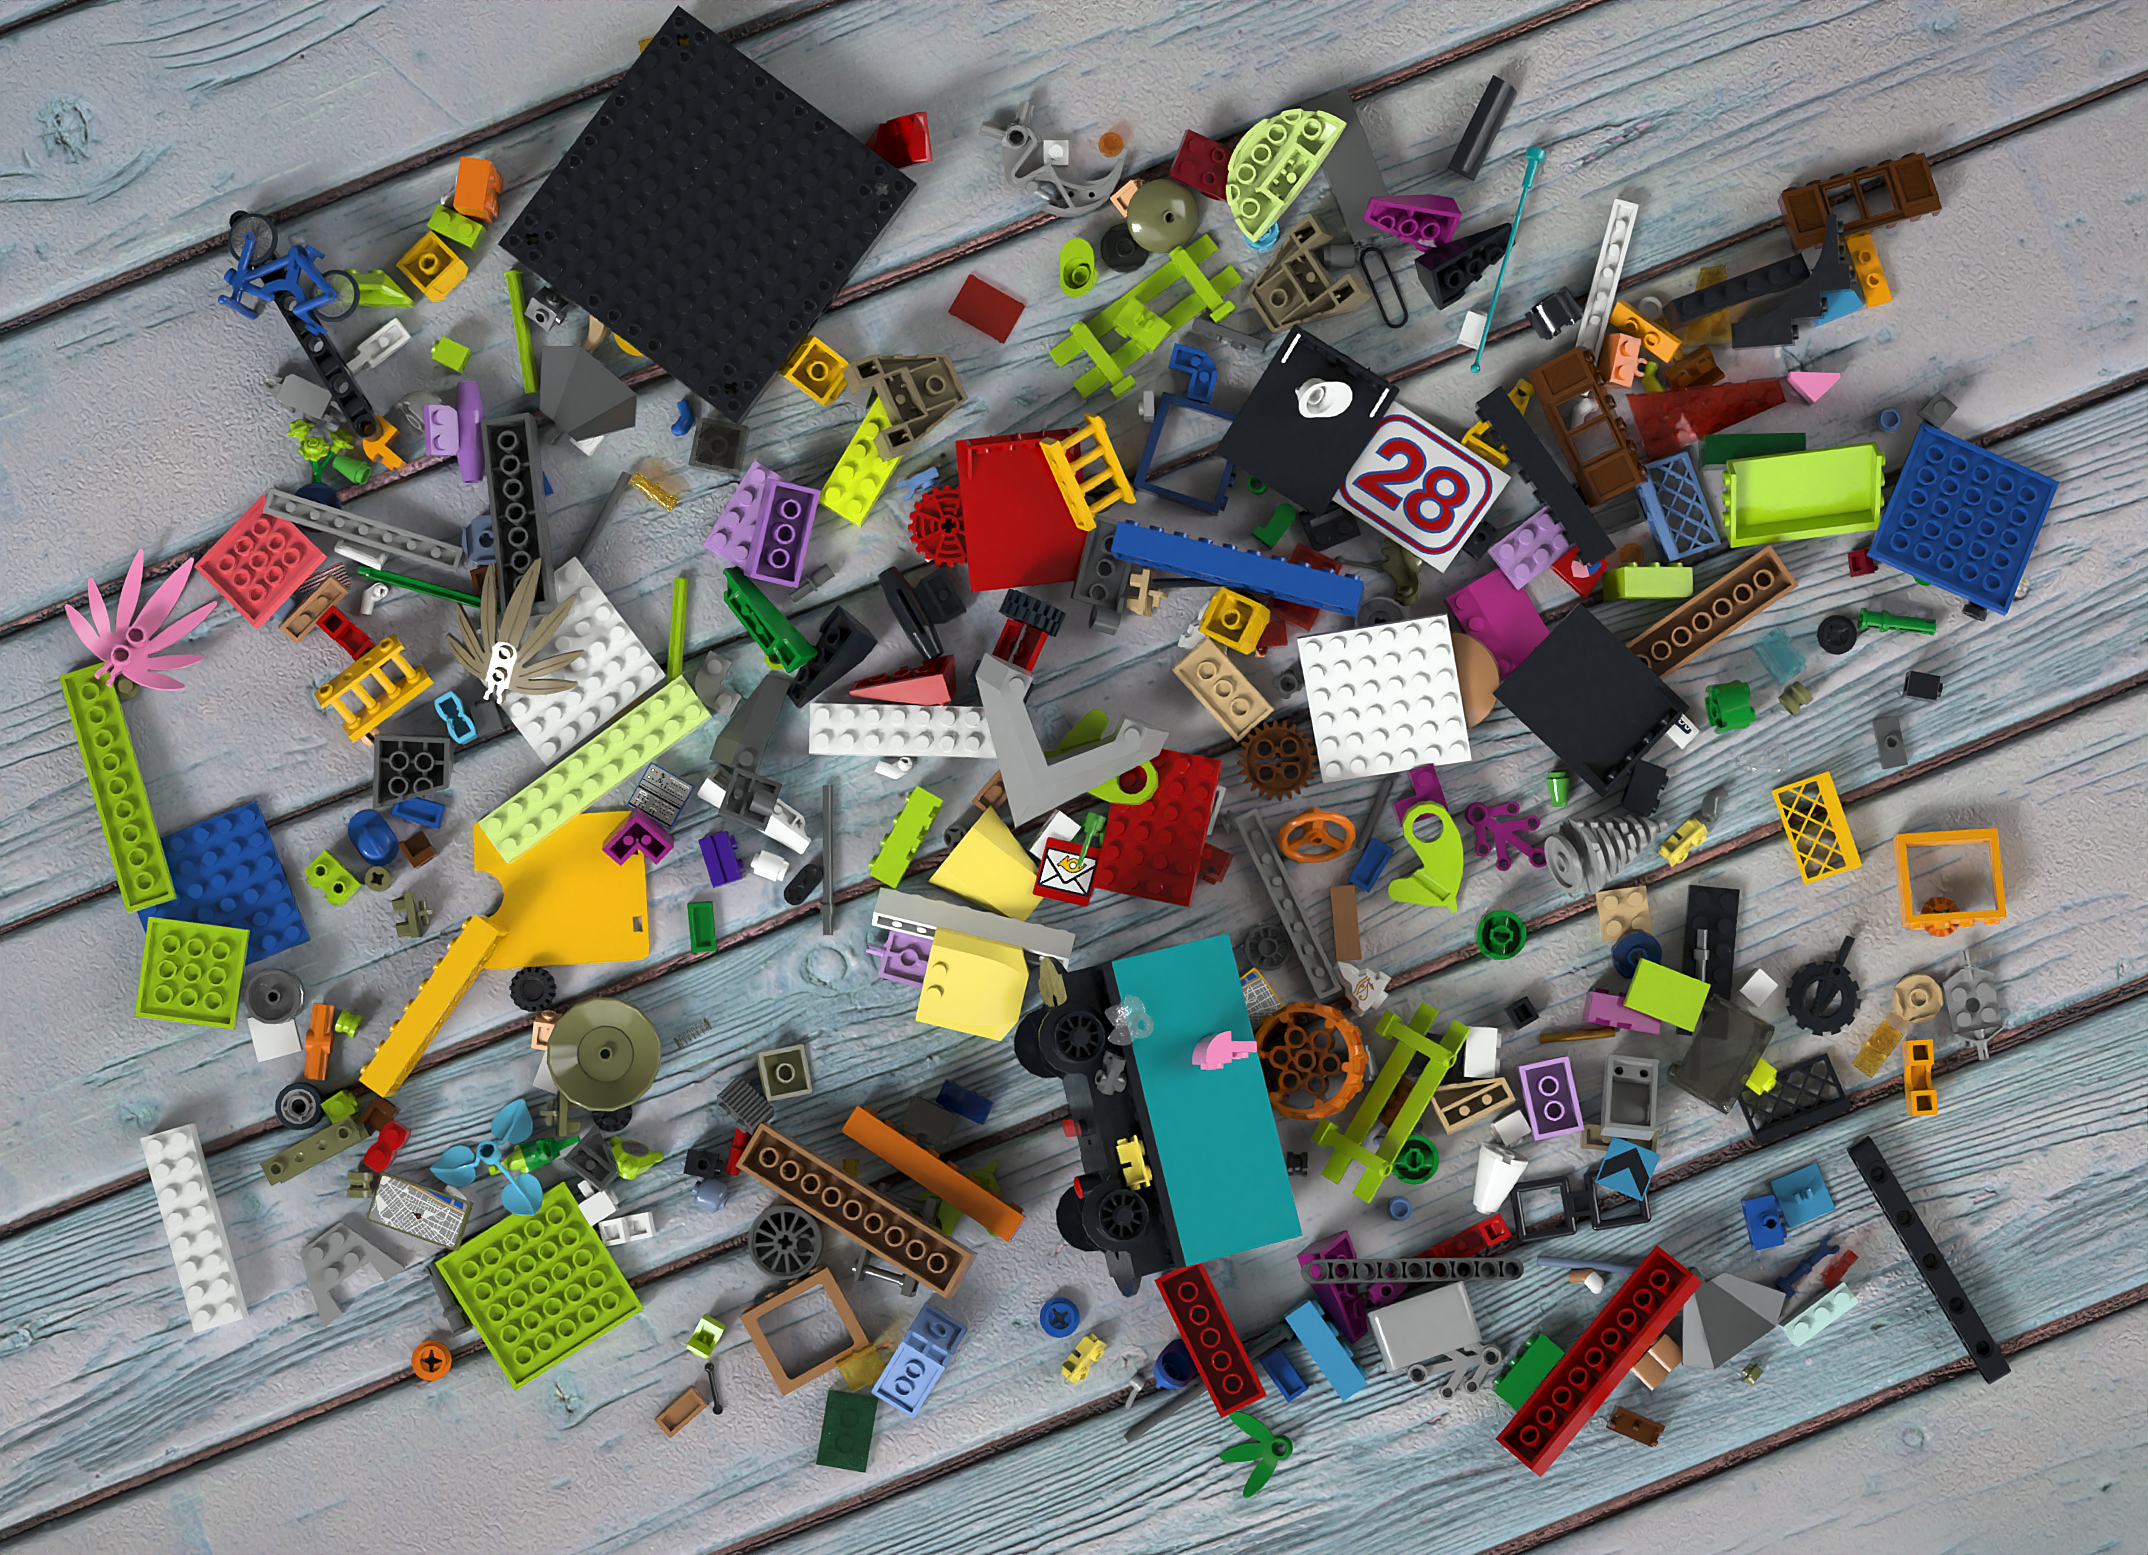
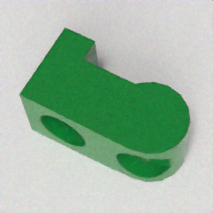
M1288 503L1279 504L1267 526L1262 528L1258 525L1252 532V536L1272 550L1293 523L1296 517L1294 507Z

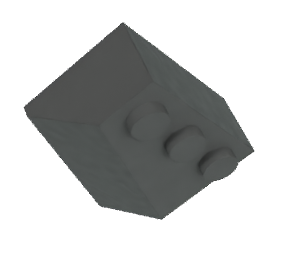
M376 734L374 740L373 810L449 788L454 764L455 740L451 736Z

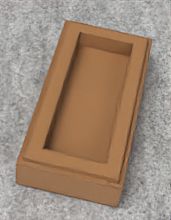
M692 1386L654 1420L667 1436L672 1438L709 1404Z

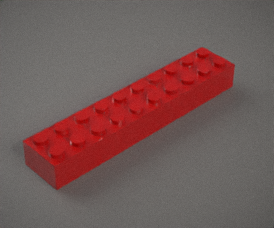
M1656 1245L1497 1436L1496 1440L1539 1477H1542L1702 1282Z

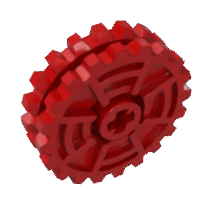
M944 485L943 490H939L937 487L932 488V494L928 495L925 492L922 495L923 501L921 503L916 501L914 504L916 511L910 512L909 518L913 521L912 524L908 525L909 532L913 533L910 537L911 542L918 545L915 548L918 554L924 553V559L927 562L935 560L936 566L941 567L943 563H946L948 568H953L954 563H959L960 566L966 565L967 553L960 487L957 486L955 490H951L950 485ZM948 520L952 522V525L956 524V528H952L951 533H946V529L942 530V526L946 525Z

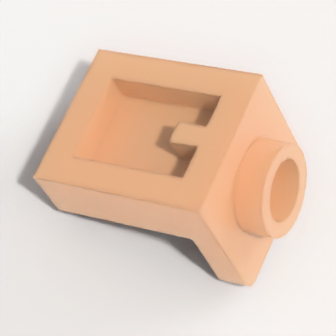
M1140 178L1132 179L1110 197L1124 218L1127 217L1130 199L1135 191L1146 183L1145 180Z
M552 1010L538 1011L534 1020L531 1048L547 1051L550 1034L562 1014H557Z

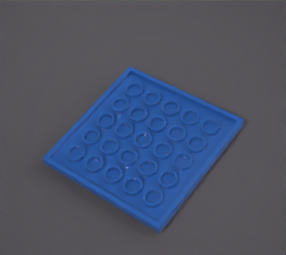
M1921 422L1866 556L2005 616L2008 613L2059 481Z
M258 801L251 802L160 838L177 899L137 911L145 934L148 917L250 930L245 966L311 941Z

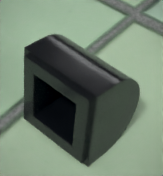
M1527 996L1504 1008L1516 1031L1539 1018Z

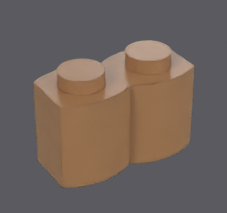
M1662 1331L1630 1370L1647 1387L1653 1390L1682 1361V1349Z

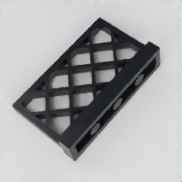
M1827 1053L1777 1072L1775 1079L1778 1083L1783 1084L1778 1097L1763 1092L1758 1096L1755 1106L1745 1103L1741 1095L1742 1092L1752 1090L1750 1087L1744 1085L1733 1090L1756 1147L1845 1113L1852 1108ZM1824 1061L1828 1070L1824 1079L1811 1073L1814 1064ZM1810 1066L1808 1072L1802 1070L1803 1068ZM1797 1071L1806 1075L1801 1088L1787 1082L1791 1073ZM1787 1075L1785 1081L1778 1079L1780 1077ZM1829 1075L1833 1082L1827 1080ZM1809 1077L1823 1082L1818 1095L1804 1089ZM1825 1084L1835 1087L1839 1097L1833 1100L1821 1097ZM1785 1086L1799 1091L1795 1104L1781 1099ZM1802 1093L1816 1098L1812 1108L1805 1109L1797 1106ZM1762 1095L1776 1100L1771 1113L1757 1108ZM1819 1100L1825 1102L1820 1105H1817ZM1779 1102L1792 1107L1789 1117L1783 1119L1774 1115ZM1747 1108H1750V1109L1753 1110L1752 1113H1751V1116H1750L1749 1111H1748ZM1795 1109H1797V1110H1799V1111H1802V1112H1800V1113H1797V1114L1793 1115L1794 1112H1795ZM1756 1111L1769 1116L1766 1126L1759 1129L1755 1128L1752 1121ZM1772 1118L1778 1120L1777 1122L1770 1124Z

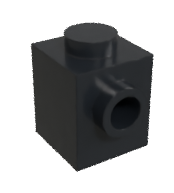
M1487 521L1479 522L1461 549L1478 561L1498 535L1494 533L1496 529Z
M1915 671L1906 672L1902 697L1926 702L1936 701L1937 697L1940 698L1942 694L1943 683L1940 682L1941 676Z
M689 1148L683 1174L715 1179L716 1174L720 1175L723 1160L719 1159V1153Z

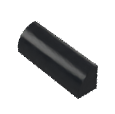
M1494 75L1492 76L1451 159L1448 169L1475 181L1517 95V91L1513 86Z

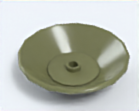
M593 997L574 1004L557 1020L548 1039L547 1066L554 1085L569 1101L590 1111H615L634 1104L651 1088L660 1069L661 1043L654 1024L639 1007L620 998ZM604 1049L610 1051V1057L607 1059L601 1056V1052Z

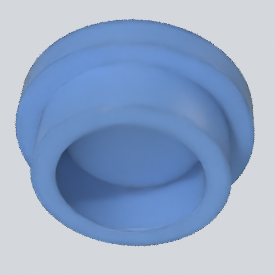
M1884 408L1877 414L1876 424L1883 432H1894L1901 425V415L1894 408Z
M1396 1196L1388 1202L1387 1213L1395 1221H1404L1410 1217L1412 1205L1407 1198Z

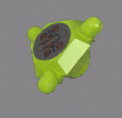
M617 1136L610 1138L609 1143L612 1146L611 1150L618 1168V1174L625 1179H636L638 1174L644 1173L664 1158L661 1151L652 1152L643 1143L631 1139L622 1141Z

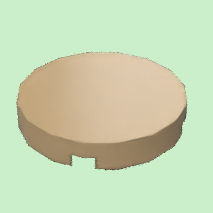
M1910 974L1902 978L1895 985L1892 994L1893 1007L1896 1013L1905 1021L1926 1023L1934 1019L1940 1008H1942L1943 992L1939 984L1931 977L1924 974Z

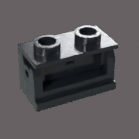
M1640 759L1633 767L1619 807L1640 815L1644 814L1645 817H1649L1651 813L1655 814L1660 804V800L1657 799L1660 789H1665L1669 776H1666L1668 769Z

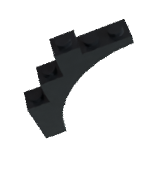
M1837 214L1826 215V231L1820 257L1813 272L1801 289L1786 303L1768 314L1749 321L1732 323V349L1737 351L1795 346V340L1799 339L1798 324L1794 325V321L1824 319V312H1828V299L1823 297L1824 293L1853 291V285H1857L1856 269L1852 270L1850 264H1842L1841 262L1846 260L1845 245L1840 244V236L1844 235V222L1839 220Z

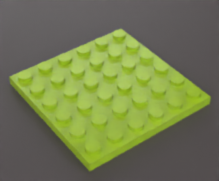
M565 1181L543 1194L541 1208L534 1216L511 1214L462 1245L459 1251H453L435 1262L514 1391L644 1309L594 1227L590 1226L578 1207L579 1203Z

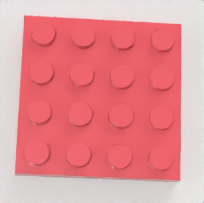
M263 494L194 566L257 630L327 558L292 522L263 513L262 511L267 499Z

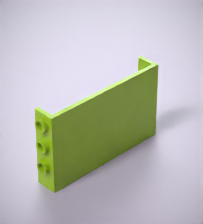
M1875 441L1726 460V471H1722L1723 484L1726 486V491L1722 492L1723 505L1726 506V511L1722 512V521L1724 527H1726V535L1730 547L1735 548L1876 530L1880 523V507L1884 506V497L1881 492V486L1885 484L1884 474L1881 471V466H1885L1884 451L1879 450Z

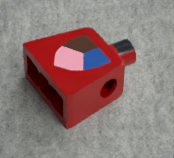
M1574 547L1549 568L1585 599L1590 595L1609 563L1604 559L1591 569L1587 564L1583 566L1575 555L1578 551Z

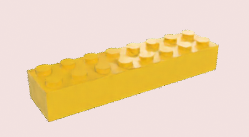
M475 914L473 917L469 916L461 927L464 929L459 937L455 936L447 946L449 952L444 958L440 957L432 968L435 972L430 979L425 978L418 988L420 993L416 999L412 998L403 1009L406 1013L402 1019H397L389 1029L391 1034L386 1041L382 1040L374 1051L376 1053L372 1061L368 1060L360 1070L362 1076L359 1078V1081L381 1097H392L397 1093L509 933L487 916Z

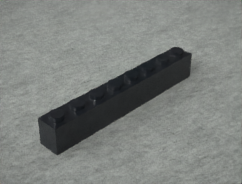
M1499 386L1476 402L1475 407L1477 410L1474 412L1482 424L1486 422L1491 428V431H1489L1490 436L1496 444L1501 443L1505 448L1503 454L1510 464L1515 462L1520 469L1517 473L1524 484L1529 483L1534 489L1532 495L1540 505L1544 503L1549 510L1546 514L1554 525L1559 524L1563 530L1561 536L1569 546L1573 544L1578 552L1575 555L1583 566L1587 564L1591 569L1616 551V547L1502 386Z

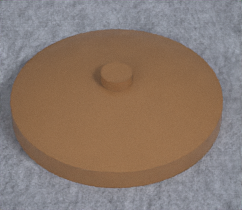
M1450 631L1466 727L1469 729L1483 721L1494 709L1498 699L1492 693L1501 685V674L1494 655L1486 645L1471 635Z

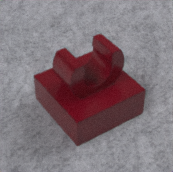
M1869 549L1847 553L1850 577L1874 574L1879 569L1878 566H1874L1873 558L1866 556Z

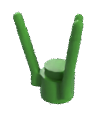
M1091 812L1087 813L1086 818L1082 817L1079 825L1081 828L1070 841L1075 843L1083 829L1087 833L1077 862L1078 866H1081L1092 836L1098 837L1099 833L1098 849H1101L1106 830L1105 817Z

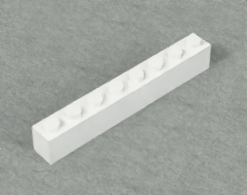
M881 887L872 920L873 926L931 940L934 939L938 926L1022 946L1027 963L1041 966V960L1044 957L1052 956L1066 970L1076 935L1062 929L1056 930L1041 924L1023 922L1017 918H1006L992 912H981L967 906L960 907L948 904L942 900L935 901L923 898L920 895H910L895 889Z

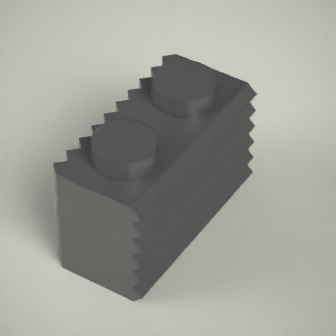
M740 1076L736 1077L717 1095V1108L724 1116L730 1115L735 1119V1125L743 1133L748 1131L753 1136L760 1123H767L774 1116V1107Z

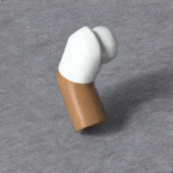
M1594 1270L1569 1271L1570 1283L1583 1282L1595 1294H1599L1604 1290V1281Z

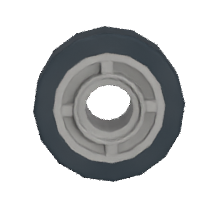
M298 1082L288 1085L280 1091L275 1102V1111L278 1119L284 1126L292 1130H306L314 1127L321 1121L325 1111L320 1104L325 1102L323 1094L316 1086ZM299 1099L303 1100L306 1104V1109L303 1113H299L295 1109V1103Z

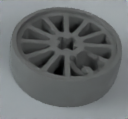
M778 1204L766 1209L754 1220L748 1234V1250L756 1267L769 1277L779 1280H791L808 1273L819 1261L824 1246L823 1231L814 1215L794 1204ZM785 1212L795 1213L789 1230L786 1229ZM781 1214L782 1231L779 1230L771 1219V1215ZM799 1216H801L808 1224L794 1233L795 1224ZM764 1220L770 1223L776 1235L761 1229L760 1225ZM812 1227L815 1237L807 1233H801L807 1228ZM757 1232L773 1238L774 1241L757 1243ZM785 1235H788L789 1240L793 1242L787 1248H783V1243L779 1242V1239H783ZM805 1237L811 1241L812 1246L809 1251L803 1252L798 1248V1240ZM774 1246L772 1250L760 1257L757 1247ZM778 1251V1255L771 1268L764 1262V1259ZM789 1253L792 1254L800 1265V1269L790 1270ZM782 1254L785 1255L786 1272L776 1270ZM798 1255H810L811 1259L804 1264Z

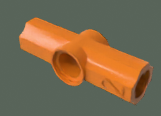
M313 1003L310 1029L307 1030L305 1038V1051H307L304 1078L326 1080L329 1055L333 1051L335 1039L334 1032L332 1031L336 1005Z

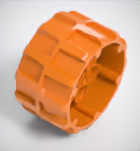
M1291 1002L1276 1012L1267 1013L1261 1018L1263 1023L1254 1035V1039L1257 1041L1258 1056L1271 1108L1279 1112L1280 1116L1300 1120H1318L1319 1118L1342 1112L1346 1109V1104L1354 1095L1362 1091L1364 1087L1362 1079L1365 1064L1369 1063V1055L1364 1051L1360 1038L1362 1032L1359 1027L1353 1025L1340 1010L1319 1003ZM1317 1014L1326 1018L1327 1020L1324 1023L1326 1030L1319 1029L1310 1035L1306 1028L1297 1026L1301 1020L1300 1015ZM1287 1023L1289 1028L1284 1035L1286 1045L1276 1046L1271 1051L1267 1050L1274 1033L1281 1025ZM1299 1030L1303 1034V1041L1296 1045L1292 1041V1035L1295 1031ZM1336 1030L1341 1032L1346 1041L1349 1062H1344L1340 1055L1331 1052L1335 1046L1333 1034ZM1321 1034H1325L1328 1038V1043L1324 1048H1320L1317 1045V1038ZM1282 1050L1288 1055L1287 1062L1283 1065L1277 1061V1054ZM1305 1054H1309L1313 1060L1309 1068L1303 1067L1301 1059ZM1331 1057L1337 1061V1068L1332 1072L1326 1068V1062ZM1265 1060H1269L1274 1067L1283 1071L1278 1078L1280 1086L1278 1092L1270 1084ZM1343 1071L1348 1072L1346 1080L1337 1094L1331 1099H1326L1325 1093L1329 1089L1327 1077L1337 1076ZM1290 1074H1294L1297 1078V1084L1293 1088L1288 1087L1286 1084V1078ZM1316 1077L1322 1082V1087L1317 1092L1313 1091L1310 1085L1312 1079ZM1304 1088L1306 1093L1317 1097L1313 1102L1314 1108L1302 1109L1289 1104L1290 1097L1288 1092H1298Z

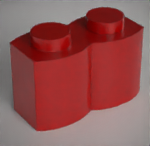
M398 1120L387 1123L379 1133L378 1142L370 1146L365 1153L363 1163L377 1173L388 1169L393 1164L397 1151L408 1142L411 1129Z

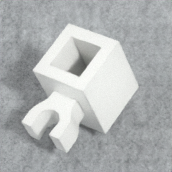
M586 1180L577 1184L587 1199L580 1203L578 1207L590 1226L597 1224L619 1210L617 1204L620 1202L612 1190L608 1192L605 1189L602 1193L600 1191L596 1193L593 1186Z

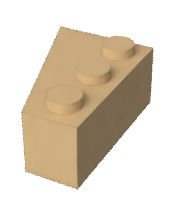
M1501 1077L1438 1086L1430 1103L1446 1135L1449 1136L1514 1104L1516 1099L1505 1078Z

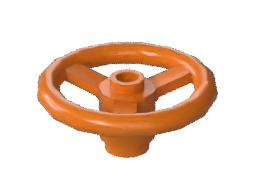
M1309 808L1302 814L1291 818L1281 827L1277 836L1278 848L1288 859L1299 863L1327 862L1342 856L1352 847L1356 838L1355 826L1342 814L1334 811H1324L1319 808ZM1327 821L1340 824L1345 829L1346 836L1344 840L1328 833ZM1302 825V835L1287 843L1289 833L1297 826ZM1307 843L1313 846L1325 843L1333 847V849L1319 854L1295 851Z

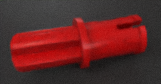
M736 1128L732 1146L728 1147L731 1150L725 1173L733 1176L739 1175L741 1169L736 1167V1164L747 1147L750 1136L748 1131L743 1133Z

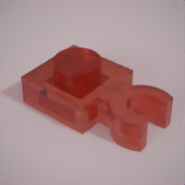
M1847 1250L1838 1262H1835L1834 1265L1830 1263L1821 1272L1823 1277L1819 1281L1826 1288L1832 1289L1848 1271L1847 1269L1858 1259V1256L1851 1250Z

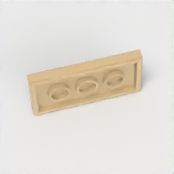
M1206 636L1171 668L1173 673L1237 743L1275 710L1209 636Z

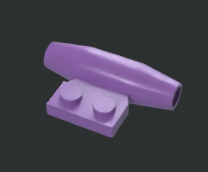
M465 381L457 384L455 409L447 405L424 406L426 456L448 457L456 453L463 483L483 482L485 458L481 420H485L478 382Z

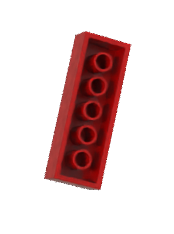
M1203 1262L1173 1270L1155 1279L1154 1281L1220 1417L1223 1418L1268 1396Z

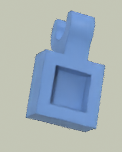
M934 466L907 481L899 482L897 487L898 489L904 486L909 488V493L902 497L906 501L914 496L915 489L923 487L926 490L936 485V480L940 477Z

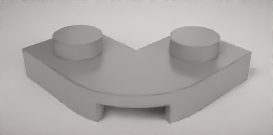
M709 651L696 675L695 690L697 696L705 705L731 718L742 696L721 685L732 662Z

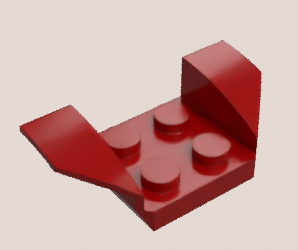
M916 112L887 120L886 123H880L865 144L898 170L933 162L926 112Z

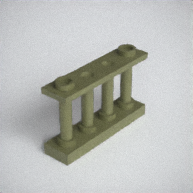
M358 1114L352 1118L348 1116L260 1163L270 1185L273 1186L279 1182L281 1184L371 1137L365 1123L359 1120L361 1115Z

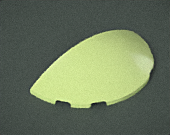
M1291 109L1282 111L1280 115L1270 119H1263L1252 127L1240 140L1228 165L1229 173L1226 184V196L1235 217V222L1252 242L1256 243L1300 194L1333 148L1347 125L1346 122L1323 111L1313 112Z

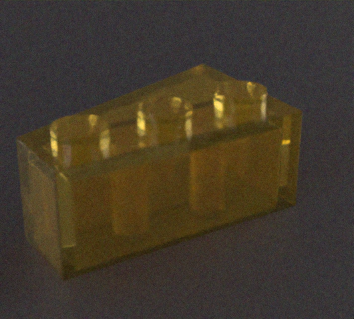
M1726 265L1701 268L1695 291L1727 280ZM1729 308L1686 326L1681 344L1682 349L1701 347L1704 344L1706 346L1732 344Z

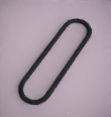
M1375 247L1367 248L1361 254V265L1384 321L1391 328H1401L1408 321V312L1387 260L1380 249ZM1369 251H1376L1380 254L1405 315L1404 321L1399 325L1389 322L1367 270L1364 257Z

